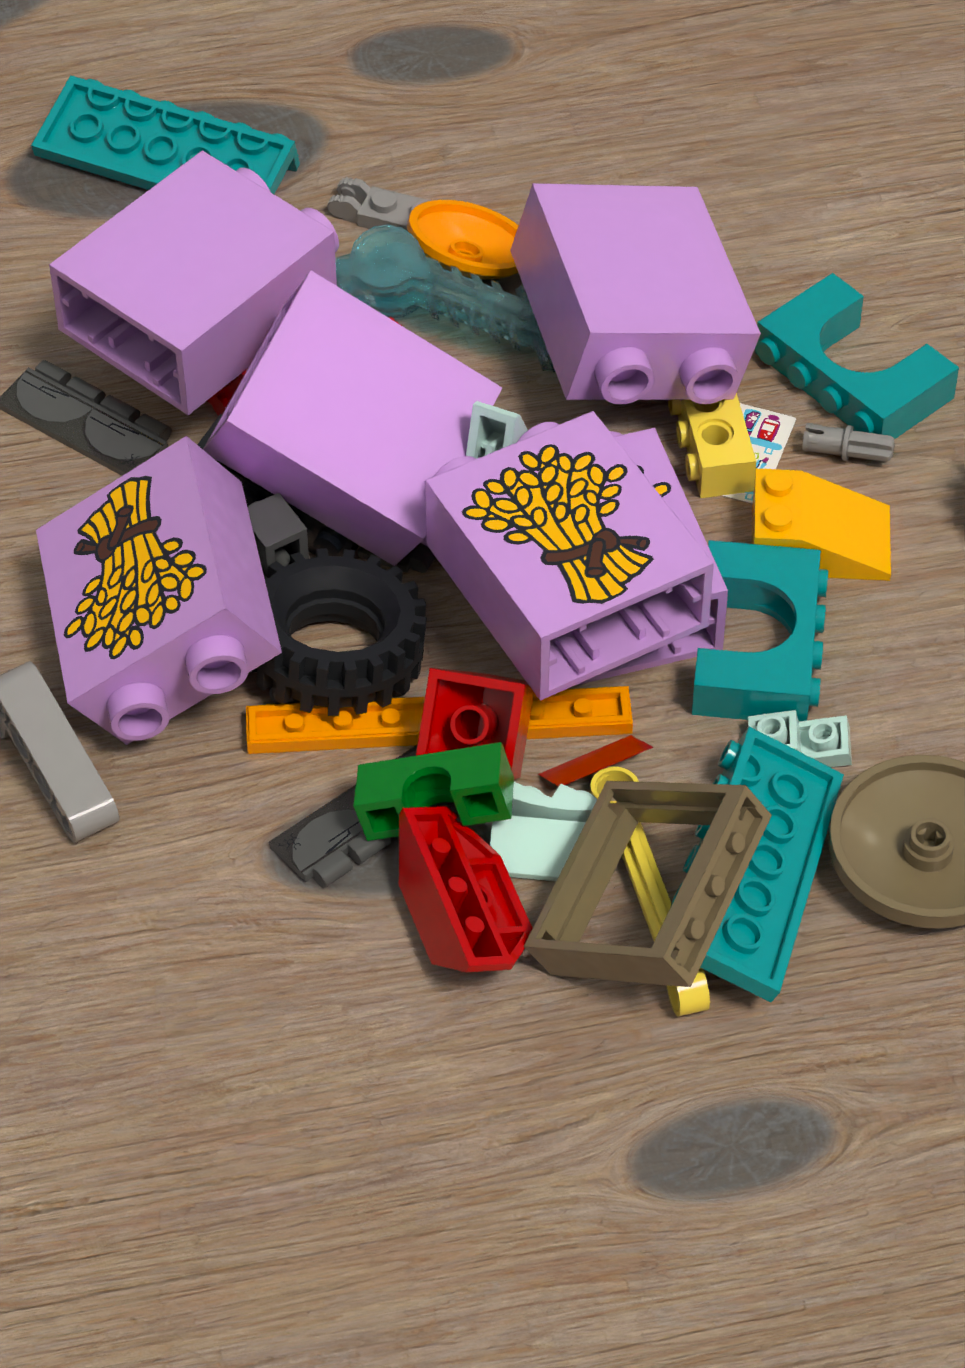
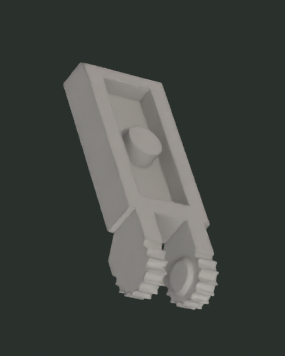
M346 177L340 180L336 189L338 193L330 198L327 207L328 211L339 219L342 218L345 221L357 223L360 227L411 239L407 231L410 213L417 205L430 200L374 186L370 188L361 179Z

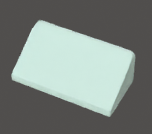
M512 816L511 819L492 822L490 846L501 855L510 877L557 881L586 822Z

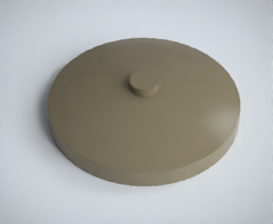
M910 755L893 758L878 763L860 773L840 794L834 806L830 823L829 851L831 861L837 875L848 891L872 911L890 920L914 927L942 929L965 925V762L935 755Z

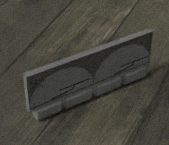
M46 360L41 361L35 367V370L28 367L0 396V410L121 476L168 447L167 440L172 432L170 426L145 413L140 416L138 409L112 395L106 396L104 391L76 376L71 378L69 372Z
M417 745L396 759L416 756ZM356 785L269 841L270 849L305 882L314 877V880L321 887L325 888L353 869L347 854L360 865L392 843L391 837L367 841L353 806ZM441 802L429 807L448 806L452 802Z

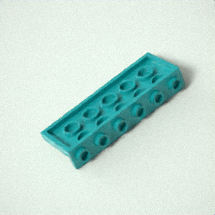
M71 75L31 145L34 156L150 190L202 150L235 171L239 168H248L254 171L263 179L272 194L276 193L286 171H297L300 165L295 141L282 134H269L252 129L247 124L241 122H228L215 118L207 112H194L177 107L169 101L153 100L140 96L132 90L122 91L105 86L94 79L85 80Z
M749 726L738 742L730 740L725 746L718 761V766L724 770L722 775L719 774L715 778L713 784L746 785L772 816L700 968L772 1003L781 991L844 774ZM697 825L695 836L701 838L699 845L696 844L689 853L683 867V872L688 873L710 825ZM681 885L679 886L678 890L676 891V893H675V895H674V898H673V900H672L671 906H672V904H673V902H674V900H675V898H676V896H677V893H678V891H679Z

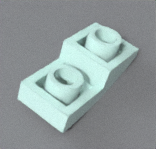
M796 710L748 716V727L750 726L829 767L852 765L850 726L847 715L799 721Z
M514 782L512 816L586 822L597 799L589 792L575 790L563 784H560L554 795L549 797L535 787L523 786Z

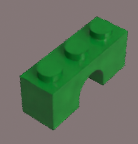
M502 742L358 765L353 806L367 841L399 836V814L402 808L429 807L441 802L455 803L463 826L507 820L512 817L514 776Z

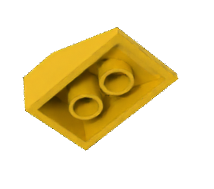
M756 468L752 503V544L821 550L819 569L828 570V578L890 581V505L801 470Z

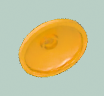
M457 200L427 201L417 205L411 211L407 222L409 236L423 255L445 271L460 277L478 280L506 278L518 273L510 250L519 225L504 215L480 205Z

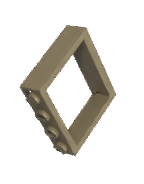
M606 781L524 948L551 975L691 987L772 815L746 785ZM612 797L617 801L616 803H610ZM638 822L710 825L651 948L580 942Z

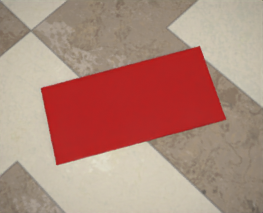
M629 735L538 775L559 787L560 784L566 785L649 750L653 746Z

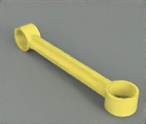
M607 767L598 771L593 776L590 783V793L598 799L606 781H639L631 771L625 768ZM638 822L622 854V858L653 941H655L671 908V901L641 822ZM702 968L699 969L691 987L666 985L669 1000L676 1016L679 1017L709 1010L710 995L706 976Z

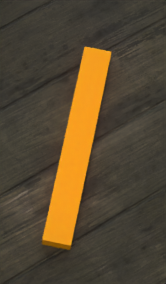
M629 686L566 689L541 701L535 693L533 695L527 739L632 734L633 732ZM425 697L392 698L391 704L383 708L376 701L368 703L367 713L356 715L353 707H343L339 709V716H328V707L314 706L311 713L300 711V703L246 706L248 754L417 745Z

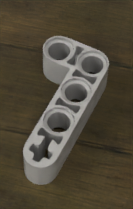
M29 661L1 674L0 738L11 737L68 838L73 843H76L119 822L118 809L110 792L33 662Z

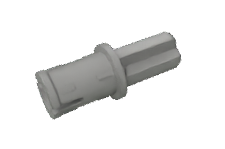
M813 423L806 424V431H804L803 451L805 452L810 451L842 456L844 461H848L849 457L887 462L893 457L895 441L892 436L853 431V426L847 425L846 429Z

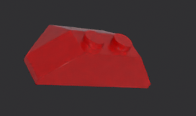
M447 806L402 808L399 814V887L431 964L462 972L511 970L525 950L524 945L533 928L501 855L477 833L456 821L457 815Z

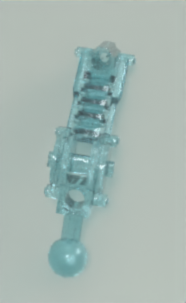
M389 224L375 226L363 232L354 242L350 254L335 258L337 286L388 318L390 316L393 319L402 318L415 312L418 308L426 309L435 320L440 321V314L448 317L452 326L459 329V322L467 324L475 335L480 336L479 329L488 332L494 342L500 344L499 337L509 341L513 349L520 352V345L536 351L542 371L555 372L523 284L515 289V296L503 291L500 284L491 280V287L483 284L477 274L471 273L472 279L464 277L458 267L451 265V271L443 269L438 260L424 254L422 247L411 233L402 227Z

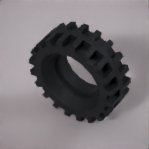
M327 548L316 549V557L305 559L300 552L290 555V565L285 567L275 561L268 566V578L264 577L282 653L249 673L257 672L256 684L262 690L272 686L276 688L275 700L282 704H285L291 698L300 701V711L311 713L314 706L328 707V716H339L340 708L353 707L356 715L367 713L368 703L376 701L382 708L390 705L393 690L403 696L410 690L411 678L418 679L421 671V661H423L427 605L425 598L418 599L419 587L414 580L402 583L403 570L397 566L385 570L380 567L381 558L371 555L367 561L355 559V550L344 549L343 557L329 556ZM338 621L350 623L368 631L377 642L360 650L335 652L311 648L293 639L291 635L297 629L313 622Z

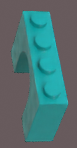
M834 273L828 275L757 322L761 334L755 347V353L765 364L771 365L788 378L796 388L802 389L819 402L828 413L834 414L847 425L853 426V431L892 436L895 440L955 397L959 367L929 344H925L896 365L877 372L848 370L837 365L825 355L824 351L860 327L864 298L862 294Z
M709 540L708 547L728 589L727 608L755 610L768 614L781 622L788 630L790 636L779 646L761 652L698 648L692 715L748 720V716L796 710L798 720L807 721L809 706L818 707L821 678H811L812 669L821 670L823 641H814L815 633L824 632L826 605H817V597L826 598L828 570L819 569L821 550Z

